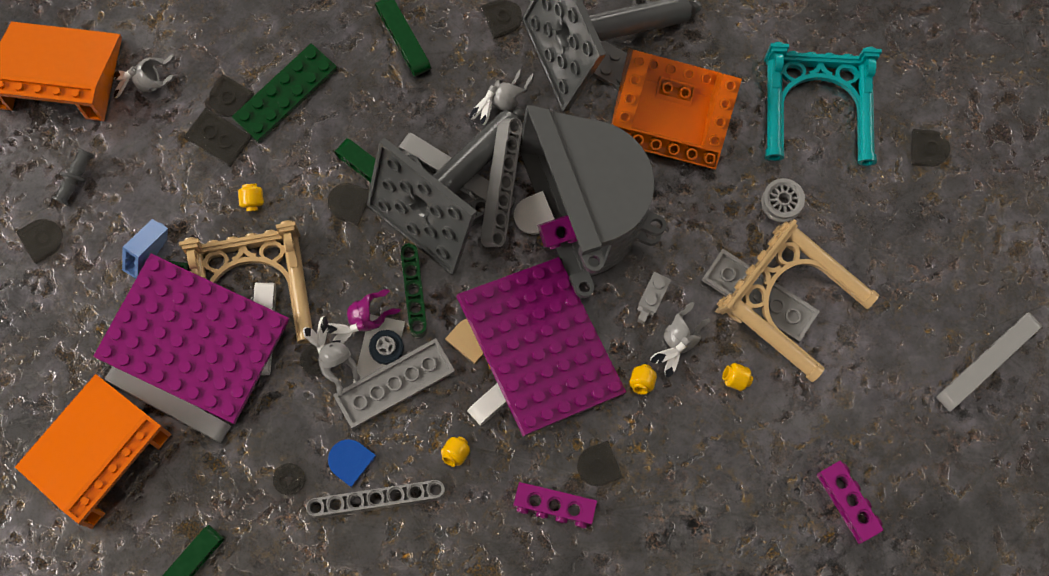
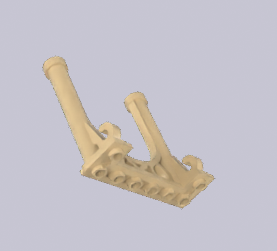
M793 219L790 222L785 221L782 225H778L772 232L774 236L768 242V249L766 251L763 250L756 258L758 259L755 265L752 264L746 270L747 276L736 283L734 286L736 290L733 294L729 293L718 301L717 306L719 307L715 312L722 315L727 313L734 321L738 323L744 322L806 374L807 379L814 382L820 377L825 368L780 331L770 316L769 296L777 278L793 266L809 265L821 270L866 309L876 302L879 294L873 289L870 290L799 230L796 224L797 221ZM786 247L794 252L793 261L786 262L782 259V252ZM800 251L810 259H800ZM775 257L779 265L775 268L768 267V264ZM762 273L764 277L763 284L753 285ZM753 289L761 292L762 299L759 304H753L749 300V295ZM761 307L763 318L752 309Z
M282 221L276 225L277 231L267 230L263 234L249 233L245 237L238 238L233 236L223 241L210 240L206 244H202L199 239L194 237L186 238L184 241L179 242V246L187 256L190 272L207 279L205 271L207 269L210 273L214 274L210 281L215 284L227 271L244 264L260 263L280 271L285 276L289 286L297 343H310L303 334L304 327L313 328L299 246V237L301 235L295 221ZM261 247L259 250L261 257H257L256 253H251L248 249ZM279 248L280 253L271 260L264 256L266 249ZM239 251L236 256L232 257L233 261L230 262L226 253ZM284 256L286 257L288 272L279 264ZM223 257L225 259L224 265L219 269L209 266L212 258Z

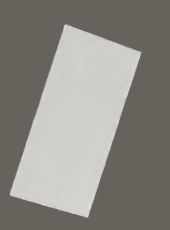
M370 314L371 321H374L379 317ZM385 317V321L379 328L365 332L357 364L360 380L386 366L373 360L370 355L369 343L373 335L381 330H391L402 337L405 321Z

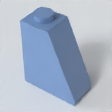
M153 219L150 220L123 246L122 270L136 279L150 253L157 255L167 241L168 228L162 223H158Z

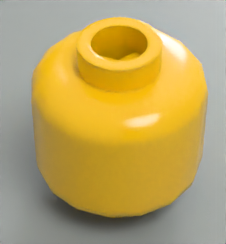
M257 184L242 185V188L238 190L239 206L246 208V211H258V207L264 203L262 188L257 187Z
M732 363L724 369L722 379L727 387L743 391L746 387L751 386L753 376H751V370L748 367Z
M646 364L635 367L630 378V386L633 391L641 395L651 392L656 383L657 373L651 366Z
M460 436L458 438L450 437L441 449L442 460L452 467L462 465L470 453L467 440Z

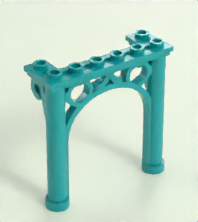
M783 42L771 43L764 58V62L767 65V149L765 150V159L769 161L784 159V100L787 93L793 87L803 82L821 80L842 87L852 96L857 107L858 164L861 166L875 165L877 163V155L875 154L873 77L876 73V62L882 53V49L866 47L862 49L859 56H853L852 54L835 55L834 53L787 52L789 44H784ZM805 67H815L814 70L809 71L808 74L805 75ZM788 68H796L800 70L801 76L795 79L789 76L786 70ZM826 68L836 69L835 74L832 75L833 72L828 71ZM849 71L854 75V78L845 81L840 77L839 72ZM782 78L789 83L783 91ZM856 81H858V92L852 86Z

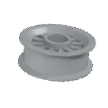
M786 178L772 181L766 187L761 198L764 213L770 219L777 222H788L795 219L805 204V194L801 186L795 181ZM779 198H785L787 203H782Z

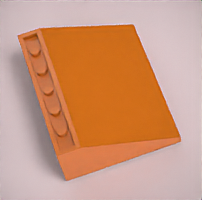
M11 21L0 41V109L13 111L15 98L75 104L85 119L104 121L122 40L121 34Z
M629 48L611 124L630 134L646 152L716 170L742 79Z
M95 374L15 468L76 523L93 529L105 514V512L97 507L99 502L149 443L159 450L172 434Z

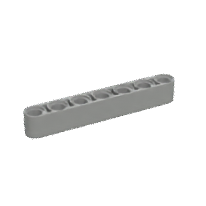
M518 118L501 120L497 126L481 231V243L485 247H501L506 241L522 134V123Z
M408 133L398 147L406 155L416 156L421 165L434 174L451 159L450 156L412 133ZM476 174L460 190L474 199L483 198L486 200L489 181ZM513 196L511 201V207L516 201V199Z
M1029 312L1026 313L942 390L936 398L949 412L952 411L1029 340L1042 325Z
M113 366L104 381L218 443L223 441L231 427L226 422Z
M431 480L318 497L308 501L306 510L313 518H325L431 502L442 499L445 495V488L442 482ZM435 485L441 487V492L438 495L430 493L431 488ZM413 489H420L422 491L420 497H411ZM397 491L402 494L399 501L391 500L393 492ZM376 494L381 495V502L379 504L371 503L372 496ZM356 497L361 498V505L359 507H352V500ZM336 500L341 501L340 509L332 510V503ZM316 503L321 504L320 512L312 513V506Z

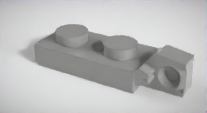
M656 272L653 273L638 304L637 310L641 313L637 322L644 325L648 315L651 317L655 315L671 279Z

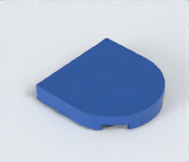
M347 439L336 443L332 447L328 456V464L331 471L352 488L375 459L376 455L359 442Z

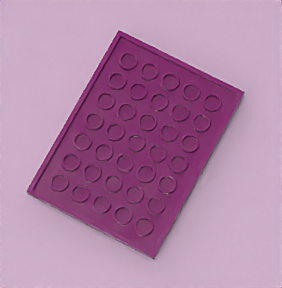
M150 253L93 357L235 425L290 319Z
M559 257L464 291L456 296L523 437L626 393L580 298L576 295L569 281V276Z

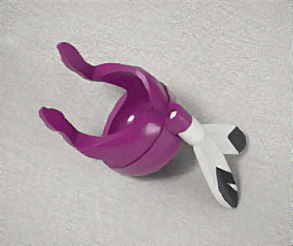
M384 289L371 293L362 300L353 302L347 309V319L350 326L328 323L327 333L337 334L333 342L344 344L353 332H366L377 329L383 324L386 316L399 313L401 311L400 308H391L384 311L376 320H370V302L374 298L386 296L390 290Z

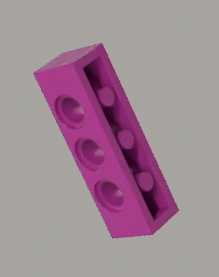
M568 215L537 225L543 246L550 247V250L560 247V243L565 241L568 243L578 241ZM559 227H563L565 231L562 237H558L556 234Z
M840 460L816 475L858 544L882 532L883 523L872 512L869 500L862 496L859 484L855 480L853 481L849 475L850 470L848 466ZM837 479H841L844 482L845 486L843 489L837 486ZM848 496L854 498V506L849 505L847 501ZM859 514H863L866 517L865 524L859 521Z
M519 482L513 508H517L516 512L522 514L533 512L539 518L548 519V516L556 518L555 521L567 524V521L574 522L577 527L587 528V526L592 525L597 500ZM538 497L541 501L540 505L532 506L529 502L530 498ZM552 501L558 502L560 509L552 511L549 508V503ZM569 507H578L579 514L572 516L568 511Z

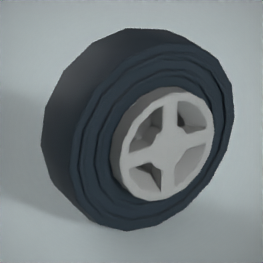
M381 330L370 339V355L379 364L388 365L399 359L403 354V340L394 331Z

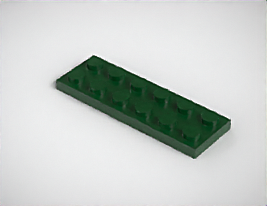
M310 43L232 116V119L259 143L337 70V66Z

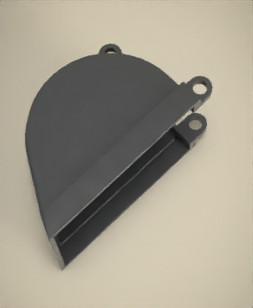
M526 105L519 152L535 194L541 191L544 192L555 219L565 215L569 217L578 241L572 243L562 242L560 243L561 246L556 248L576 295L580 298H588L594 291L591 276L602 273L619 263L629 252L635 241L648 246H655L660 241L661 234L665 231L667 224L663 217L649 211L655 190L653 169L641 145L630 134L617 126L598 120L552 112L549 109ZM654 221L659 222L661 224V229L657 228L651 223ZM559 227L556 231L558 237H562L565 233L563 227ZM646 233L656 236V239H648ZM586 284L590 290L584 293L580 291L579 286Z

